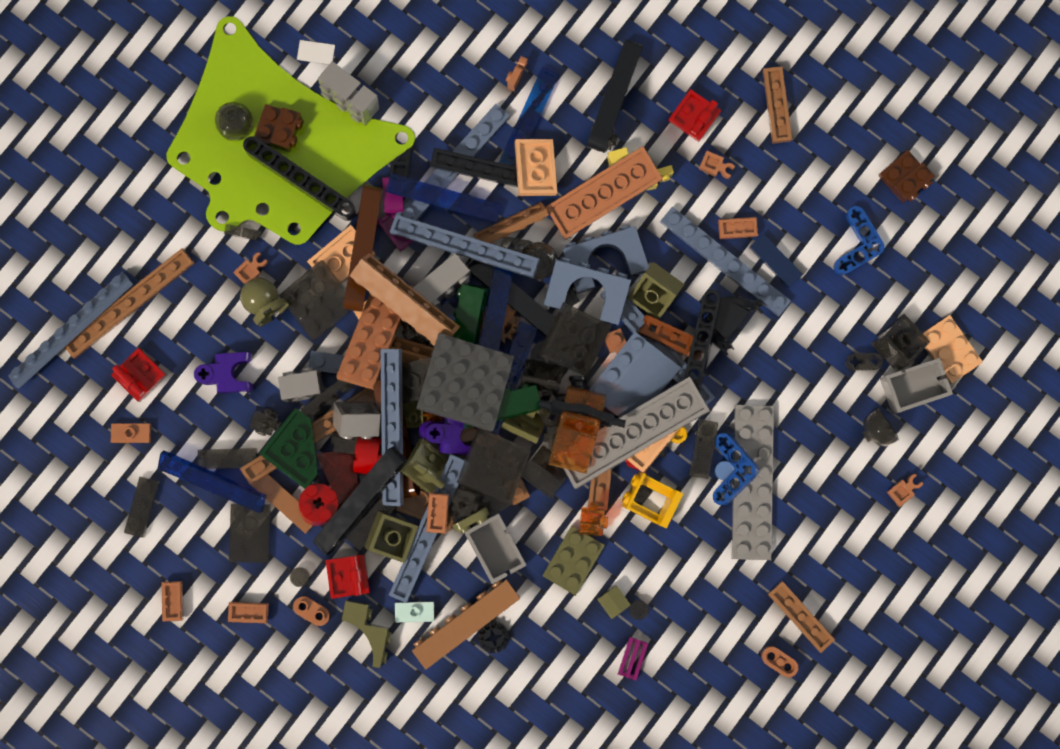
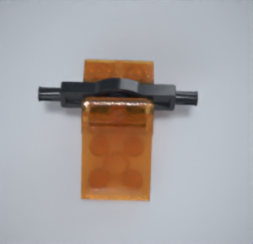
M568 385L563 402L558 400H552V402L539 400L538 407L550 409V413L560 415L548 465L586 474L600 425L611 427L612 425L625 427L626 420L615 418L614 414L603 412L605 394Z

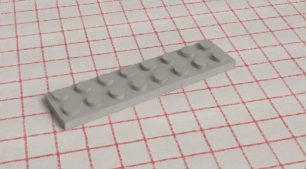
M688 377L620 417L619 419L626 420L624 428L614 425L611 427L605 426L556 456L573 487L578 489L708 413L710 409L691 377Z
M734 406V439L758 465L759 473L733 499L731 559L771 560L774 406ZM737 450L734 452L733 459L739 461L741 453ZM746 467L748 471L745 474H751L752 467ZM734 478L733 488L737 489L740 486V481L738 478Z

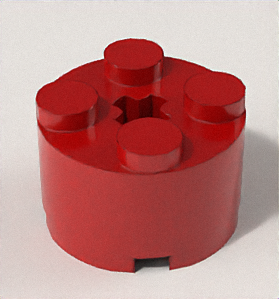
M373 437L372 439L357 438L354 453L356 454V461L354 460L353 463L354 473L368 474L382 457V437Z
M309 485L300 495L299 513L303 520L310 525H324L337 512L338 498L336 492L327 485ZM320 501L322 506L317 509L313 503Z

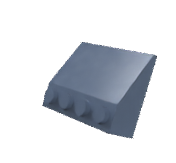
M634 332L587 393L618 417H622L658 396L681 367L637 332Z

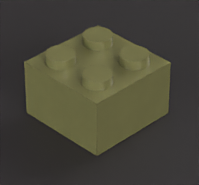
M653 262L630 293L628 299L659 320L685 284Z
M378 510L364 547L368 551L405 563L419 526Z

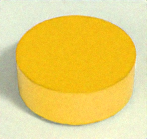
M680 428L671 439V442L675 444L684 442L687 438L686 428Z

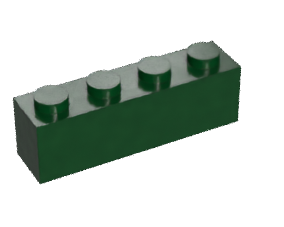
M469 283L462 284V287H459L457 293L459 303L454 309V317H456L455 323L460 328L453 335L454 338L478 345L489 288Z
M524 384L514 391H511V388L505 389L496 421L539 411L541 407H538L540 398L536 385ZM463 423L464 429L474 427Z

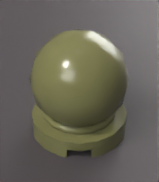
M260 277L252 278L241 289L240 301L246 311L255 315L253 321L259 327L272 322V316L278 312L282 314L289 306L285 298L278 299V291L275 285L267 279Z

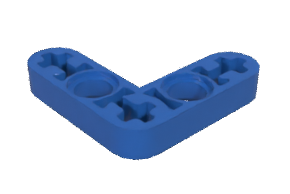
M859 206L851 207L846 213V219L862 245L835 261L833 269L838 275L848 274L880 255L885 248L882 239L865 211ZM852 211H854V213H859L858 220L856 217H851V215L853 214ZM864 220V223H861L858 227L856 226L859 221ZM866 226L869 228V236L861 234V227ZM873 244L879 245L877 251L873 250L869 254L866 250L870 249ZM855 252L863 254L864 259L862 262H857L854 259ZM850 259L851 264L846 266L845 270H840V262L844 264Z
M721 433L715 438V445L736 470L713 492V500L718 505H728L757 477L759 467L733 436ZM723 438H724V439H728V440L726 441V443H727L730 447H732L731 449H730L728 446H726V445H722V444H723V440H722ZM737 450L741 453L739 461L733 459V453ZM746 467H752L751 474H745L748 471ZM734 478H738L740 481V486L737 489L732 487V480ZM720 493H726L724 495L725 500H720Z

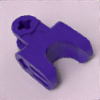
M248 352L215 354V364L199 365L194 370V378L203 385H216L217 393L251 392L254 390V385L247 381L236 380L234 371L238 365L250 362L252 354ZM205 371L209 373L206 379L201 377L202 374H205Z
M443 417L442 422L425 421L421 424L419 428L420 437L432 443H439L438 452L474 455L475 447L461 441L460 435L464 429L463 423Z

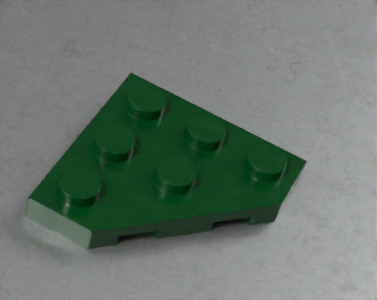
M295 408L259 454L304 489L316 478L318 468L312 420Z

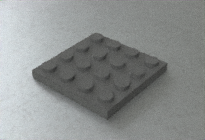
M438 333L416 409L493 432L514 356Z

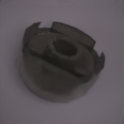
M232 101L223 104L217 110L215 115L216 128L225 139L231 141L243 140L253 130V115L245 105Z
M532 242L526 245L521 253L540 259L533 279L543 280L550 277L555 260L558 259L556 251L545 242Z
M879 407L872 410L865 417L863 423L865 431L862 433L868 442L872 441L878 446H888L898 441L899 438Z

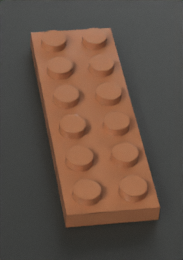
M642 146L546 206V209L566 240L657 184L663 178L646 149Z
M369 294L336 377L337 380L374 390L381 374V349L391 348L402 320L399 315L386 308L383 302Z

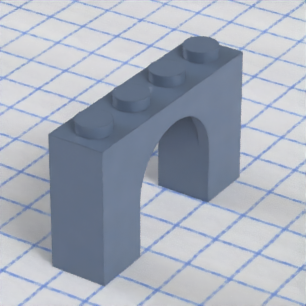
M630 225L619 228L620 231L615 233L607 231L601 234L602 237L595 239L594 236L588 237L583 240V243L576 244V242L565 245V248L562 250L565 258L572 259L571 263L579 265V262L588 264V259L595 250L602 247L613 248L623 256L630 278L644 274L649 268L636 226L630 227ZM582 277L572 283L576 295L595 288L591 277Z
M560 257V260L556 259L544 305L563 310L570 285L579 278L591 277L598 280L603 285L605 291L599 319L619 325L631 280L627 278L628 275L616 272V275L608 273L609 269L598 267L595 270L590 268V264L579 262V265L571 263L572 259Z

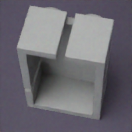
M333 61L318 77L321 95L328 101L333 100L341 111L350 113L351 118L355 122H361L366 125L379 110L377 95L364 85L357 91L356 89L361 83Z
M454 253L413 289L435 307L439 308L443 299L449 300L456 294L455 290L462 287V284L470 282L471 273Z
M940 358L880 378L892 414L953 395L947 378L937 380V377L945 375Z
M499 513L464 532L492 584L508 576L506 571L509 570L512 574L527 566L510 533L505 534L504 530L507 527Z

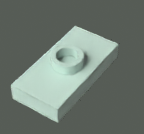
M434 601L396 602L395 623L434 622Z

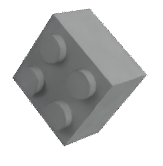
M313 368L302 369V373L298 374L294 373V371L282 373L283 376L278 377L282 401L289 403L325 396L322 374Z
M334 402L333 425L339 436L344 439H353L354 437L372 439L373 437H379L381 414L373 402Z

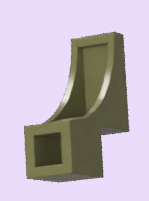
M346 600L342 621L355 625L365 634L373 652L372 667L381 668L382 664H386L388 652H385L386 644H390L392 633L389 632V627L367 623V620H371L373 609H370V604Z

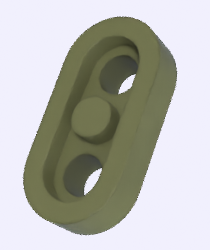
M484 507L457 521L452 527L455 532L460 531L462 534L471 529V524L477 522L479 525L488 520L487 516L490 513Z

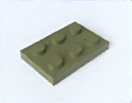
M571 526L542 576L576 596L605 545Z

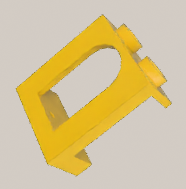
M638 472L631 480L630 484L632 486L629 492H626L622 498V507L667 529L683 493L656 481L645 473ZM641 485L667 497L659 514L634 501Z

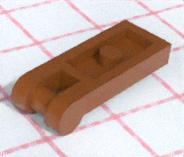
M645 315L643 319L644 324L638 330L639 335L648 337L684 355L688 354L694 336ZM651 325L656 327L655 332L649 330Z

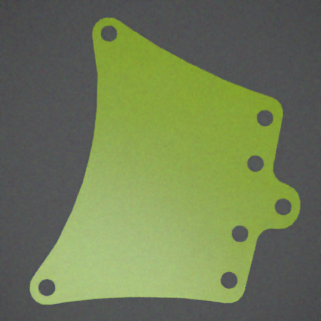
M227 16L222 18L216 26L209 58L186 118L166 153V159L173 168L209 192L210 203L206 210V219L213 228L229 232L237 228L243 221L253 220L290 243L301 245L309 240L332 212L247 155L243 142L247 137L254 136L265 104L299 112L304 120L301 130H298L296 134V146L292 147L290 152L275 147L271 148L345 198H348L377 171L404 153L408 148H411L415 141V135L409 127L372 118L366 125L361 122H355L351 118L350 113L341 111L336 106V103L328 101L310 90L278 66L257 45L241 21L233 16ZM233 23L236 26L235 33L232 35L225 34L223 31L224 25ZM397 133H406L408 141L405 144H398L395 140ZM252 144L249 150H255L258 145ZM187 152L190 155V161L187 164H180L177 160L179 153ZM273 155L265 156L264 160L270 161ZM283 165V166H281V167H280V171H282V172L287 171L288 168H289V166H288V165ZM213 172L221 175V181L217 185H212L208 181L209 175ZM302 175L297 176L295 181L302 182L305 177ZM312 187L311 192L317 193L320 187ZM331 196L327 198L326 202L329 204L334 203L336 198ZM260 203H266L269 206V212L264 216L256 212V207ZM220 211H225L229 215L228 221L224 224L216 221V214ZM291 223H298L301 231L297 235H291L288 232V226Z

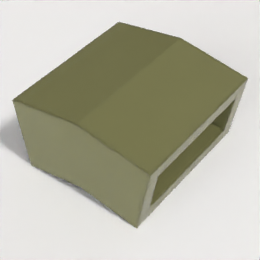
M617 585L597 599L611 619L631 606Z

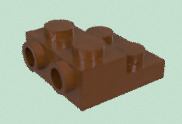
M265 104L254 137L268 146L290 152L291 148L296 146V134L298 130H301L304 120L299 112Z
M909 150L904 152L878 175L902 203L907 200L913 201L919 195L917 191L921 188L927 189L934 183L931 179L935 177L923 162L920 164Z

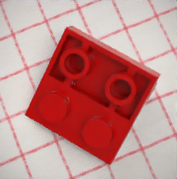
M690 89L668 121L699 142L721 110L717 108L718 103L712 100L709 102Z
M137 348L120 366L118 364L112 368L114 372L111 374L137 402H140L167 375L140 348Z
M365 554L326 560L331 599L370 593Z

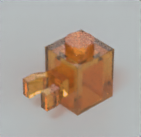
M590 502V508H581L579 534L603 536V530L608 527V517H605V509H598V503Z

